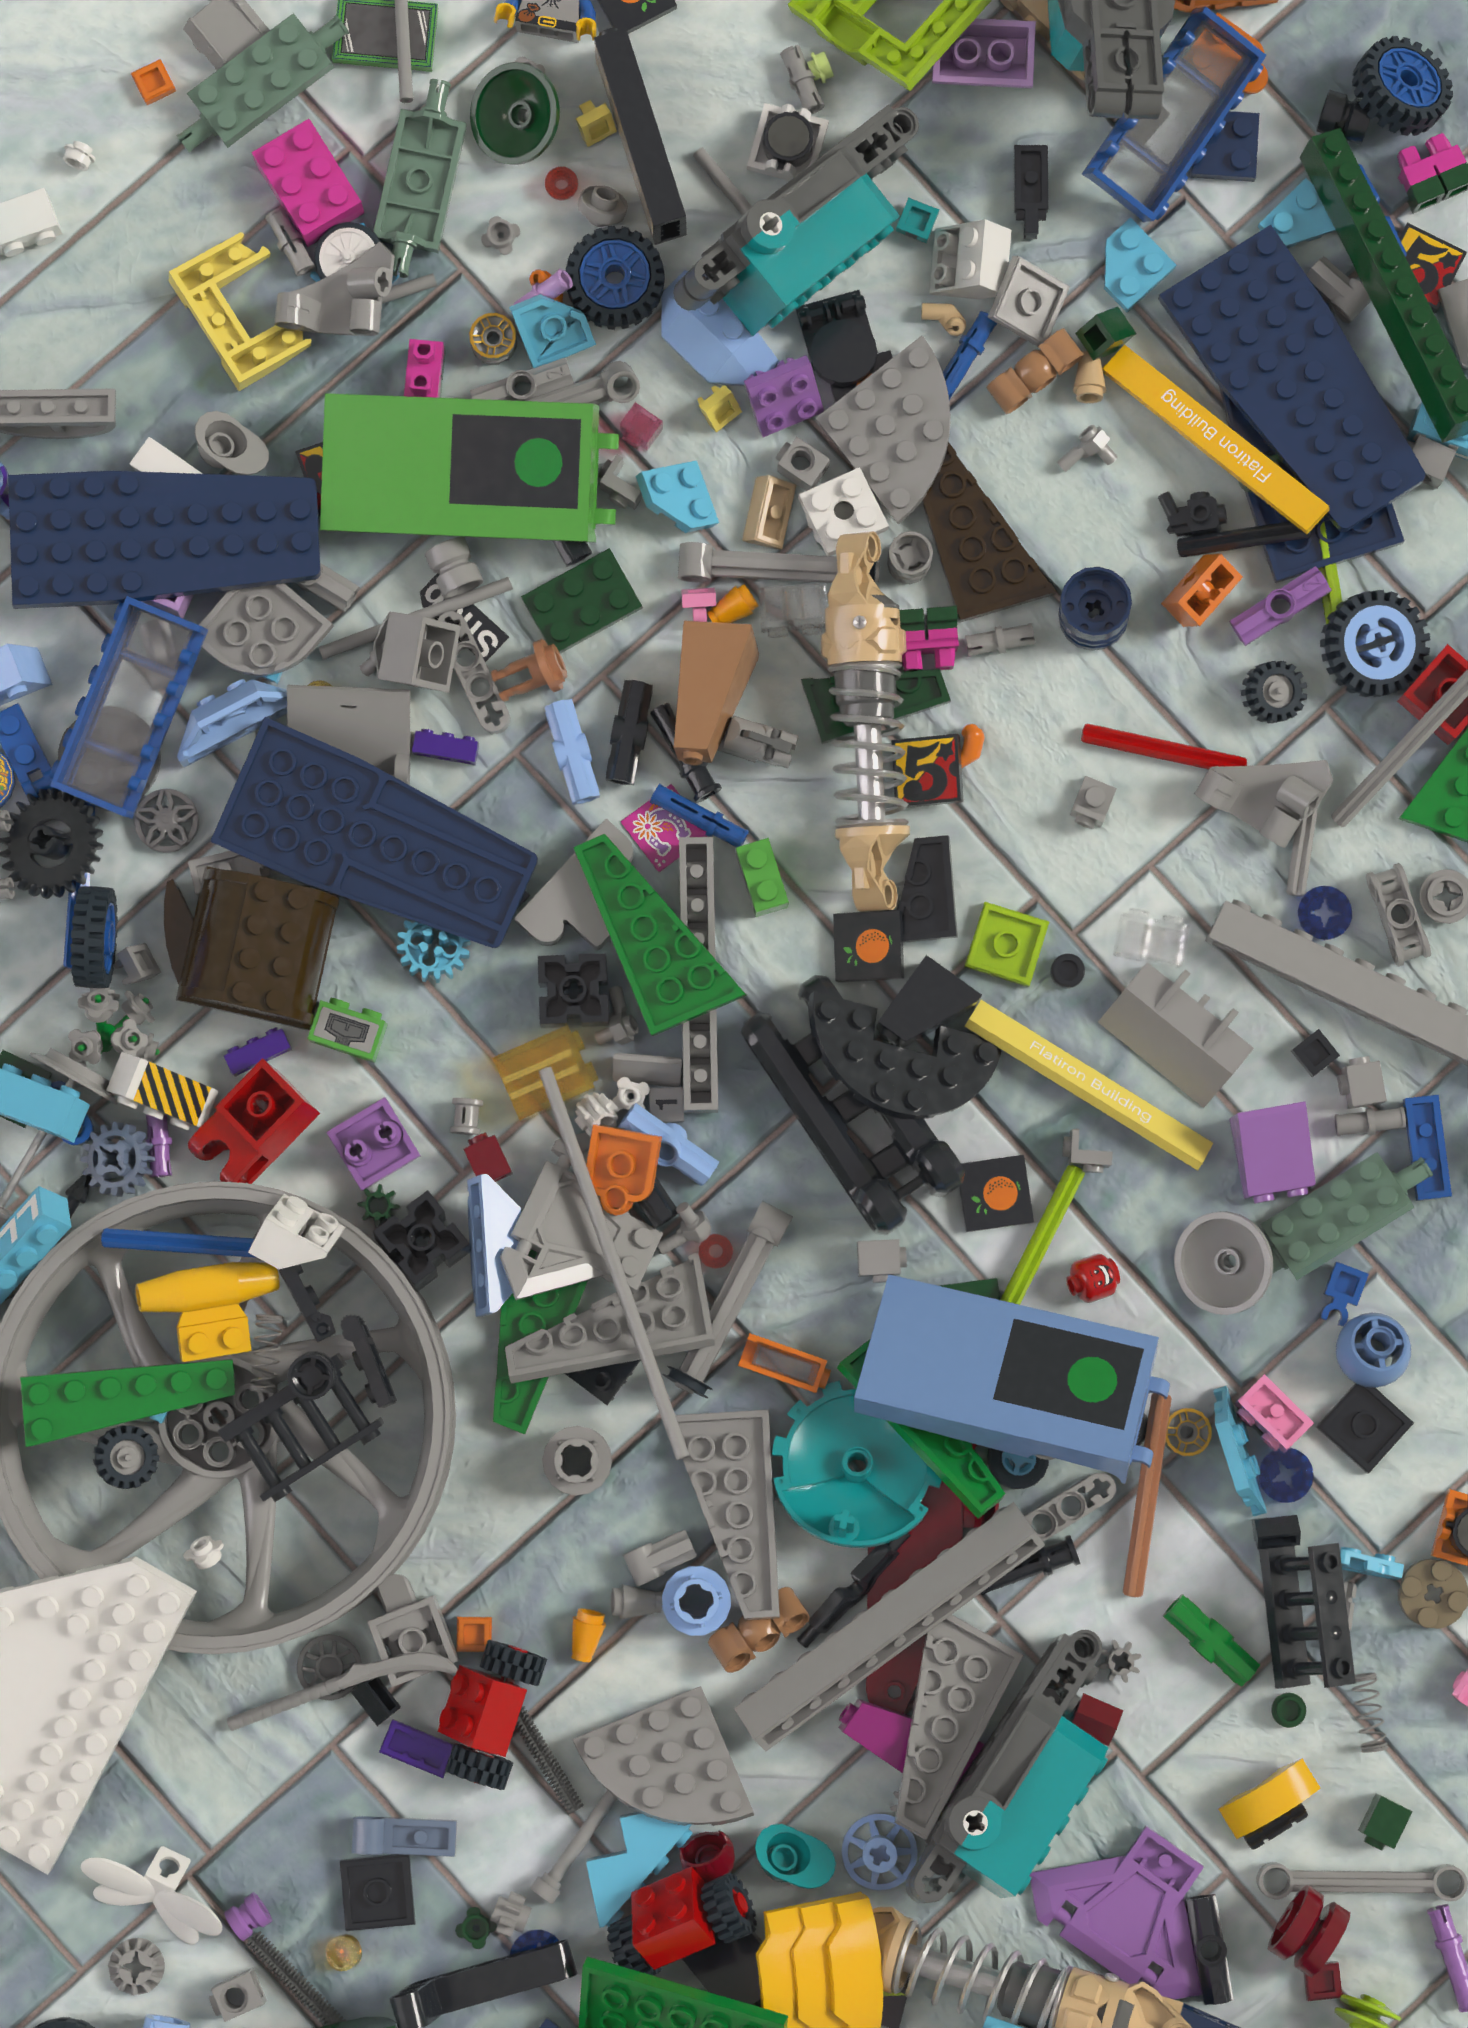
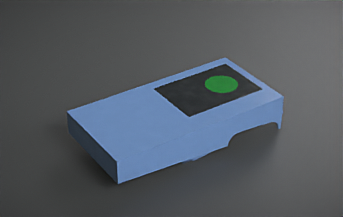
M888 1274L854 1396V1412L1027 1458L1031 1455L1053 1457L1108 1472L1117 1476L1121 1483L1126 1484L1129 1465L1132 1462H1141L1147 1465L1148 1468L1151 1467L1153 1451L1149 1448L1138 1446L1136 1443L1148 1394L1157 1393L1162 1395L1164 1399H1167L1170 1383L1164 1379L1151 1376L1159 1337Z

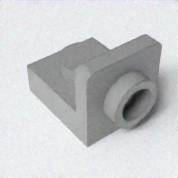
M1085 776L1070 815L1076 817L1075 822L1089 829H1094L1095 825L1101 827L1117 788Z

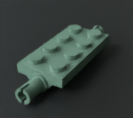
M294 13L187 93L201 112L199 115L200 119L176 136L189 153L212 135L214 137L218 135L227 148L335 68L326 56V49L344 35L349 34L348 29L340 21V18L335 15L332 20L316 32H308Z
M430 79L425 106L421 107L419 111L401 109L373 231L380 242L394 245L392 251L395 256L393 276L396 277L397 272L400 273L401 278L408 277L413 250L419 249L439 254L467 128L466 122L453 120L444 111L451 84L444 80H441L439 89L438 79Z
M1378 1152L1260 1224L1273 1244L1271 1246L1273 1273L1281 1268L1289 1269L1295 1279L1299 1280L1412 1210L1414 1206L1407 1196V1190L1433 1176L1428 1165L1424 1163V1159L1420 1157L1414 1163L1395 1173L1389 1170Z

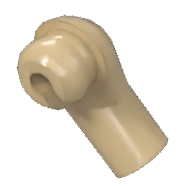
M922 303L921 320H938L952 336H959L966 329V321L954 305Z

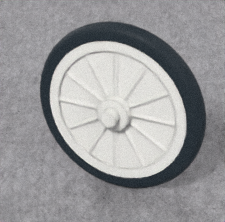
M344 222L332 226L323 233L315 247L314 264L318 276L322 280L348 266L380 242L379 238L371 229L359 223Z

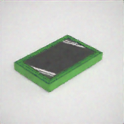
M338 0L336 15L346 26L349 34L344 35L333 44L332 62L398 69L394 0ZM408 1L411 69L432 72L438 4Z

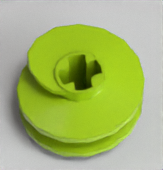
M1345 1994L1341 1995L1340 2000L1353 2011L1340 2007H1335L1334 2013L1348 2023L1351 2028H1392L1381 2020L1380 2017L1384 2016L1398 2021L1402 2019L1386 2007L1384 2003L1366 1994H1361L1360 1997L1362 1999Z

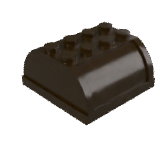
M206 866L176 1001L302 1030H311L333 923L340 899L313 888L250 873Z

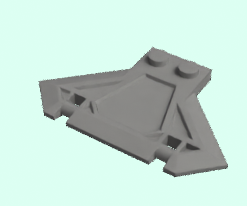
M585 1132L577 1134L576 1138L585 1163H587L591 1137ZM563 1139L556 1140L551 1149L553 1153L559 1156L557 1163L545 1162L510 1235L519 1241L516 1249L505 1246L500 1255L515 1300L598 1277L613 1283L576 1176L568 1171L571 1162ZM601 1205L632 1294H634L642 1281L663 1233L631 1216L629 1211L622 1215H612L606 1212ZM530 1249L537 1252L535 1259L528 1256Z

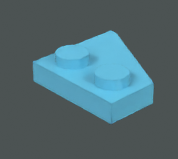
M1307 178L1258 225L1260 230L1271 225L1287 248L1296 246L1303 241L1321 238L1324 234L1336 231L1314 185Z

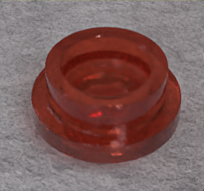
M556 167L547 174L545 189L549 196L556 200L570 199L578 189L577 176L567 167ZM565 180L568 185L565 189H558L555 186L556 182Z
M719 1234L710 1235L699 1246V1257L710 1268L717 1269L726 1266L733 1255L730 1241ZM712 1245H719L722 1248L723 1252L720 1257L714 1258L709 1254V1249Z

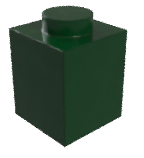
M1117 306L1096 314L1075 334L1094 361L1115 353L1137 333Z
M1376 1793L1358 1831L1366 1835L1364 1842L1383 1851L1385 1845L1395 1849L1413 1811Z

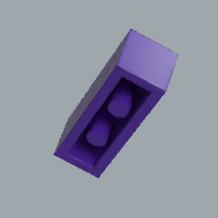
M421 729V732L415 731L412 748L413 755L476 766L479 742L475 741L474 737L463 736L462 739L455 738L454 734L442 732V735L433 734L434 731L429 729Z
M275 1027L265 1032L266 1036L260 1039L257 1036L246 1041L247 1045L241 1048L235 1046L227 1050L228 1054L224 1055V1058L232 1075L236 1077L251 1070L262 1058L269 1061L292 1050L282 1028L278 1030Z

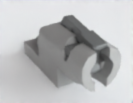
M733 716L718 751L754 763L758 760L788 769L792 757L789 753L791 749L795 750L799 736Z

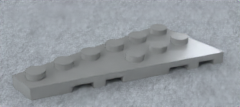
M699 1252L688 1256L687 1261L675 1267L670 1265L659 1270V1275L640 1283L637 1291L632 1295L654 1357L715 1346ZM617 1292L591 1304L592 1308L578 1315L573 1313L564 1317L562 1323L548 1330L540 1329L506 1346L505 1352L510 1382H522L640 1360Z
M769 1410L675 1415L690 1455L683 1458V1462L744 1619L780 1618Z
M950 1615L927 1632L925 1636L895 1823L925 1840L933 1829L1024 1656L954 1615Z

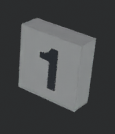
M683 1087L650 1088V1113L664 1123L684 1122Z

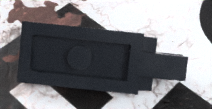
M1014 145V213H1016V221H1024V239H1037L1039 221H1046V213H1048V145Z
M301 1265L278 1269L317 1343L335 1334L336 1331L331 1316L318 1312L315 1307L320 1304V1301L311 1285L304 1287L299 1277L300 1274L304 1273Z

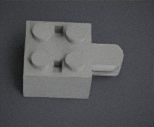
M399 1574L387 1576L378 1586V1595L385 1615L367 1621L381 1660L407 1653L427 1652L438 1654L449 1659L452 1663L459 1661L460 1659L436 1596L433 1595L417 1602L411 1584L405 1576ZM387 1646H389L392 1654L390 1655L387 1650ZM410 1670L388 1674L387 1676L391 1686L394 1687L432 1671Z

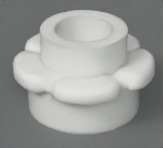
M74 141L73 145L66 144L64 146L66 151L63 160L71 167L87 171L89 165L95 162V157L91 154L92 148L87 144Z

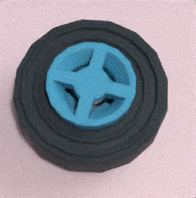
M989 1448L987 1454V1464L990 1472L1001 1485L1010 1489H1026L1037 1484L1044 1477L1049 1466V1460L1040 1459L1035 1455L1027 1458Z

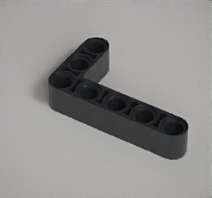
M568 1939L417 1981L392 1996L390 2003L398 2028H423L443 2014L571 1978L578 1973Z

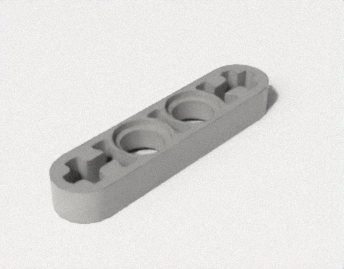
M454 611L445 612L438 620L447 622L452 619L454 623L460 622V638L462 640L466 636L469 638V641L459 642L457 645L454 669L473 710L485 731L491 734L502 733L510 724V714L504 701L499 696V690L492 680L491 673L471 630L461 614ZM462 649H471L476 655L474 663L467 667L459 665L457 662L458 653ZM480 678L487 680L490 685L489 692L482 697L473 695L471 692L472 683ZM495 696L497 701L491 702L497 714L503 712L504 715L499 718L501 724L498 726H494L492 722L486 724L490 714L485 705L481 709L477 706L478 704L488 703Z
M1105 1473L1092 1474L1024 1516L1031 1525L1033 1518L1038 1514H1045L1050 1518L1051 1527L1049 1531L1044 1534H1038L1044 1542L1109 1502L1116 1493V1484L1110 1475ZM1095 1479H1098L1100 1482L1107 1481L1109 1484L1105 1489L1107 1495L1103 1498L1100 1494L1090 1497L1089 1500L1093 1502V1505L1087 1508L1085 1498L1077 1490L1083 1486L1084 1492L1087 1493L1095 1487L1093 1483ZM1074 1496L1079 1500L1080 1510L1076 1515L1067 1516L1062 1512L1061 1503L1065 1497Z

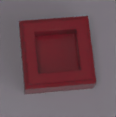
M1338 1961L1326 1962L1313 1977L1303 1973L1307 2001L1341 1998L1342 1987Z

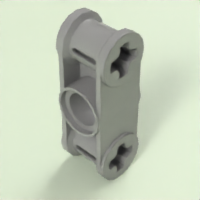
M1400 863L1394 864L1393 869L1377 874L1373 872L1367 873L1368 888L1376 903L1395 964L1400 967L1404 965V961L1422 955L1425 958L1430 957V944L1422 929L1402 865ZM1393 880V883L1382 885L1384 882ZM1394 906H1399L1406 912V920L1403 924L1393 921L1391 910ZM1415 944V947L1404 950V947Z

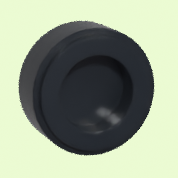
M1062 954L1052 963L1050 975L1057 986L1065 989L1073 988L1083 980L1085 966L1078 956Z

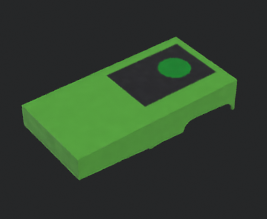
M325 393L320 530L596 543L594 530L596 529V524L615 525L616 509L597 508L599 449L618 450L619 434L598 433L599 405L589 403Z

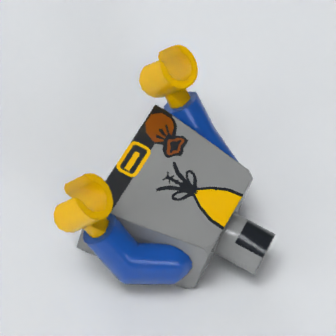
M506 0L504 3L496 6L494 23H497L499 19L508 20L507 27L512 28L514 18L516 17V31L520 33L579 43L580 37L584 34L591 35L592 41L596 37V12L591 0Z

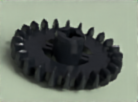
M56 788L51 789V795L47 790L39 789L40 800L29 793L27 794L29 806L19 801L16 802L21 812L20 815L9 812L14 824L11 825V829L8 832L10 836L0 838V843L8 845V849L0 851V856L9 858L10 861L3 864L2 868L7 871H14L8 877H11L13 882L20 881L17 885L18 889L22 891L29 889L28 893L31 896L36 897L41 893V896L45 899H49L53 894L61 898L65 893V889L71 893L75 892V882L82 885L86 883L85 873L94 874L95 870L91 863L100 862L101 858L95 852L96 850L103 849L104 845L97 842V838L103 835V830L95 828L99 824L100 818L94 815L91 816L94 810L93 806L85 804V800L74 797L66 792L62 794V791ZM50 820H62L70 827L71 832L65 833L42 824ZM70 846H73L69 857L56 867L45 868L34 858V855L38 854L52 860H59L68 853Z

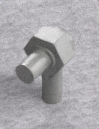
M1090 425L1079 435L1081 443L1077 447H1073L1057 463L1066 472L1081 458H1087L1089 455L1092 456L1097 453L1107 465L1112 464L1117 459V455L1107 445L1110 438L1100 426L1096 428L1095 425Z
M612 987L608 990L613 1007V1013L609 1018V1027L595 1032V1038L599 1045L611 1040L624 1045L634 1041V1035L639 1032L635 1018L632 1015L627 1016V1007L622 987Z
M687 1202L678 1205L676 1211L682 1218V1221L679 1223L680 1227L676 1229V1233L659 1242L658 1248L663 1255L684 1244L686 1241L700 1243L710 1236L711 1225L703 1211L694 1212Z

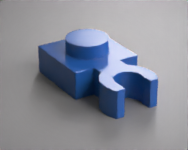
M1335 1262L1323 1293L1332 1297L1331 1303L1323 1307L1320 1315L1321 1319L1327 1320L1329 1312L1334 1309L1340 1313L1338 1326H1344L1348 1321L1347 1303L1353 1306L1358 1305L1369 1274Z

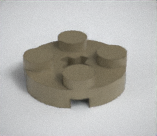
M1425 1559L1414 1563L1404 1572L1400 1588L1398 1589V1601L1403 1613L1414 1623L1426 1628H1444L1456 1622L1467 1608L1468 1586L1462 1573L1450 1563L1442 1560ZM1430 1584L1434 1588L1440 1587L1442 1593L1439 1595L1440 1601L1437 1603L1433 1600L1426 1601L1424 1597L1428 1593L1427 1586Z

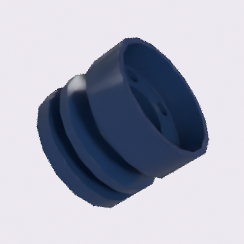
M1103 567L1084 568L1073 574L1064 585L1058 612L1059 625L1066 639L1075 646L1090 651L1106 649L1117 643L1126 631L1132 606L1131 592L1125 580L1113 570ZM1094 608L1100 610L1099 615L1097 614L1094 618L1088 616L1089 612H1092Z

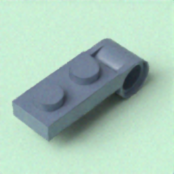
M356 1816L353 1817L352 1853L455 1857L457 1820Z

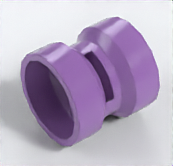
M254 1892L244 1898V1903L240 1907L232 1906L224 1912L230 1927L241 1941H245L252 1936L254 1928L265 1927L272 1922L269 1911Z

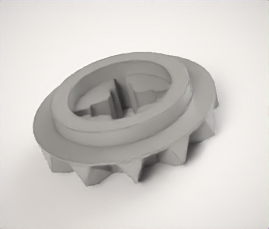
M1448 869L1439 870L1429 875L1421 885L1419 897L1424 914L1428 915L1435 922L1447 924L1463 919L1468 914V879L1461 873ZM1444 883L1448 893L1460 895V897L1450 901L1448 911L1444 901L1433 900V897L1442 893Z
M132 1938L122 1942L114 1949L108 1963L110 1980L114 1982L119 1991L133 1996L150 1992L159 1984L164 1974L165 1963L161 1951L154 1943L143 1938ZM136 1952H138L140 1964L145 1965V1967H151V1969L140 1971L136 1981H134L132 1970L122 1967V1965L132 1963Z

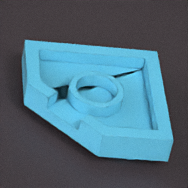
M1131 217L1108 237L1105 242L1104 290L1128 313L1176 268V264Z
M541 294L509 307L533 368L566 358L596 345L586 316L579 309Z
M697 460L642 471L635 476L646 507L657 515L662 513L675 521L674 526L681 531L688 533L712 528L719 523Z

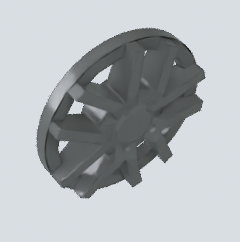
M323 1635L311 1640L302 1649L297 1661V1675L302 1687L305 1689L313 1686L318 1678L327 1681L345 1673L344 1670L351 1668L354 1663L362 1664L358 1650L350 1641L337 1635ZM332 1640V1653L325 1654L323 1641ZM337 1641L349 1649L337 1655ZM318 1643L320 1656L308 1653L309 1649ZM353 1653L356 1662L343 1665L341 1658ZM304 1657L316 1660L315 1668L303 1666ZM303 1671L316 1673L309 1684L304 1678ZM356 1685L350 1686L345 1690L341 1689L336 1694L326 1695L318 1699H340L349 1694Z

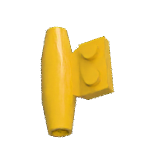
M229 1262L174 1271L138 1283L135 1286L140 1312H182L176 1329L180 1360L188 1362L252 1351L248 1317L238 1303L277 1291L280 1288L278 1269L266 1262Z

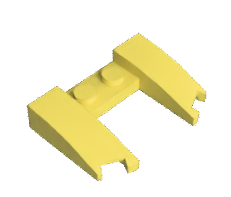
M242 232L169 271L168 279L185 308L190 309L221 358V365L238 391L265 377L311 346V339L303 340V331L282 328L276 325L250 339L219 289L248 272L271 255L270 251L264 246L256 253L241 244L245 235Z

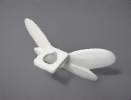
M161 1846L144 1877L125 1865L105 1858H87L81 1864L82 1872L90 1879L101 1884L93 1891V1895L98 1901L119 1906L153 1902L168 1928L187 1944L194 1945L198 1942L199 1935L197 1931L211 1936L220 1935L222 1932V1923L211 1909L189 1896L175 1892L191 1860L173 1850ZM165 1859L173 1860L179 1868L176 1873L169 1874L167 1878L160 1875L162 1870L159 1866V1863Z

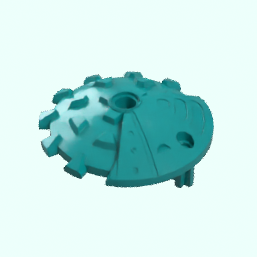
M840 1380L826 1384L825 1389L821 1388L824 1397L808 1407L799 1400L787 1413V1416L795 1421L787 1438L776 1435L772 1449V1456L783 1457L784 1476L773 1478L778 1498L790 1517L814 1537L830 1544L849 1548H867L886 1544L900 1538L915 1528L929 1510L921 1504L928 1487L940 1488L942 1480L886 1420L854 1412L856 1389L842 1390ZM853 1460H861L867 1467L861 1472H854L849 1469L848 1464Z

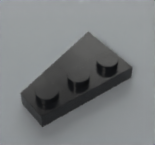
M949 835L914 839L902 896L897 910L902 911L903 943L958 938Z

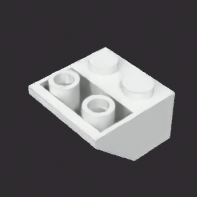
M986 219L935 228L929 293L938 296L971 299L996 297L1009 266L1012 230Z
M284 1194L265 1218L248 1253L277 1269L323 1259L330 1252L346 1227L339 1224L335 1217L326 1213H319L308 1207L307 1203L302 1199Z

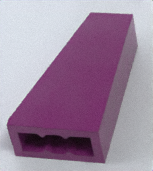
M857 1699L854 1705L849 1703L839 1717V1721L842 1723L838 1728L903 1773L912 1716ZM980 1740L978 1741L973 1753L971 1754L955 1787L957 1786L963 1775L966 1773V1771L968 1770V1768L970 1767V1765L972 1764V1762L984 1746V1744Z

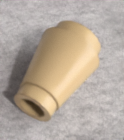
M1083 351L1084 357L1078 363L1073 392L1076 394V399L1079 402L1097 403L1103 399V394L1106 392L1101 360L1099 358L1093 361L1089 353Z

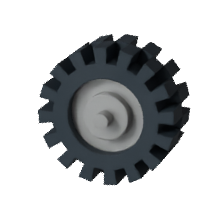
M1271 661L1255 666V669H1251L1247 673L1249 678H1245L1242 682V685H1245L1246 688L1241 690V696H1246L1247 701L1242 703L1244 707H1250L1251 710L1248 713L1251 716H1258V721H1267V723L1286 721L1298 715L1296 712L1303 709L1304 705L1301 702L1307 700L1308 694L1303 693V689L1307 688V683H1301L1300 678L1304 676L1301 672L1296 673L1294 671L1297 667L1293 664L1286 665V661Z
M121 1425L113 1429L111 1428L98 1439V1444L94 1447L93 1453H95L93 1463L97 1468L96 1472L103 1478V1481L121 1489L140 1487L141 1484L151 1479V1475L158 1468L156 1465L160 1455L157 1453V1443H154L153 1437L149 1433H146L139 1427Z

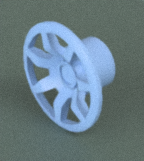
M870 1814L859 1819L849 1828L842 1844V1859L846 1871L858 1884L871 1890H888L900 1885L907 1879L916 1864L917 1845L913 1833L895 1823L894 1816ZM886 1820L895 1824V1826L886 1836L879 1834L875 1821ZM869 1822L871 1838L865 1841L853 1837L854 1832L860 1826ZM900 1828L907 1835L911 1848L895 1846L893 1841ZM850 1842L862 1849V1856L851 1864L848 1858ZM911 1854L909 1865L901 1874L895 1864L897 1856ZM866 1865L872 1871L871 1882L862 1879L854 1869ZM889 1870L897 1877L889 1883H877L879 1874Z

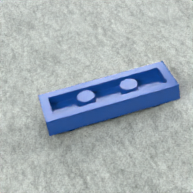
M1439 1095L1403 1099V1107L1406 1117L1411 1164L1422 1157L1425 1161L1424 1163L1428 1165L1433 1174L1432 1177H1428L1414 1186L1416 1201L1451 1197L1452 1192Z

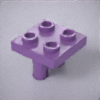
M806 355L798 359L786 358V364L782 360L777 364L776 368L767 372L755 371V377L751 374L744 381L758 430L762 437L824 412L812 366Z
M386 1097L326 1132L361 1191L421 1157Z

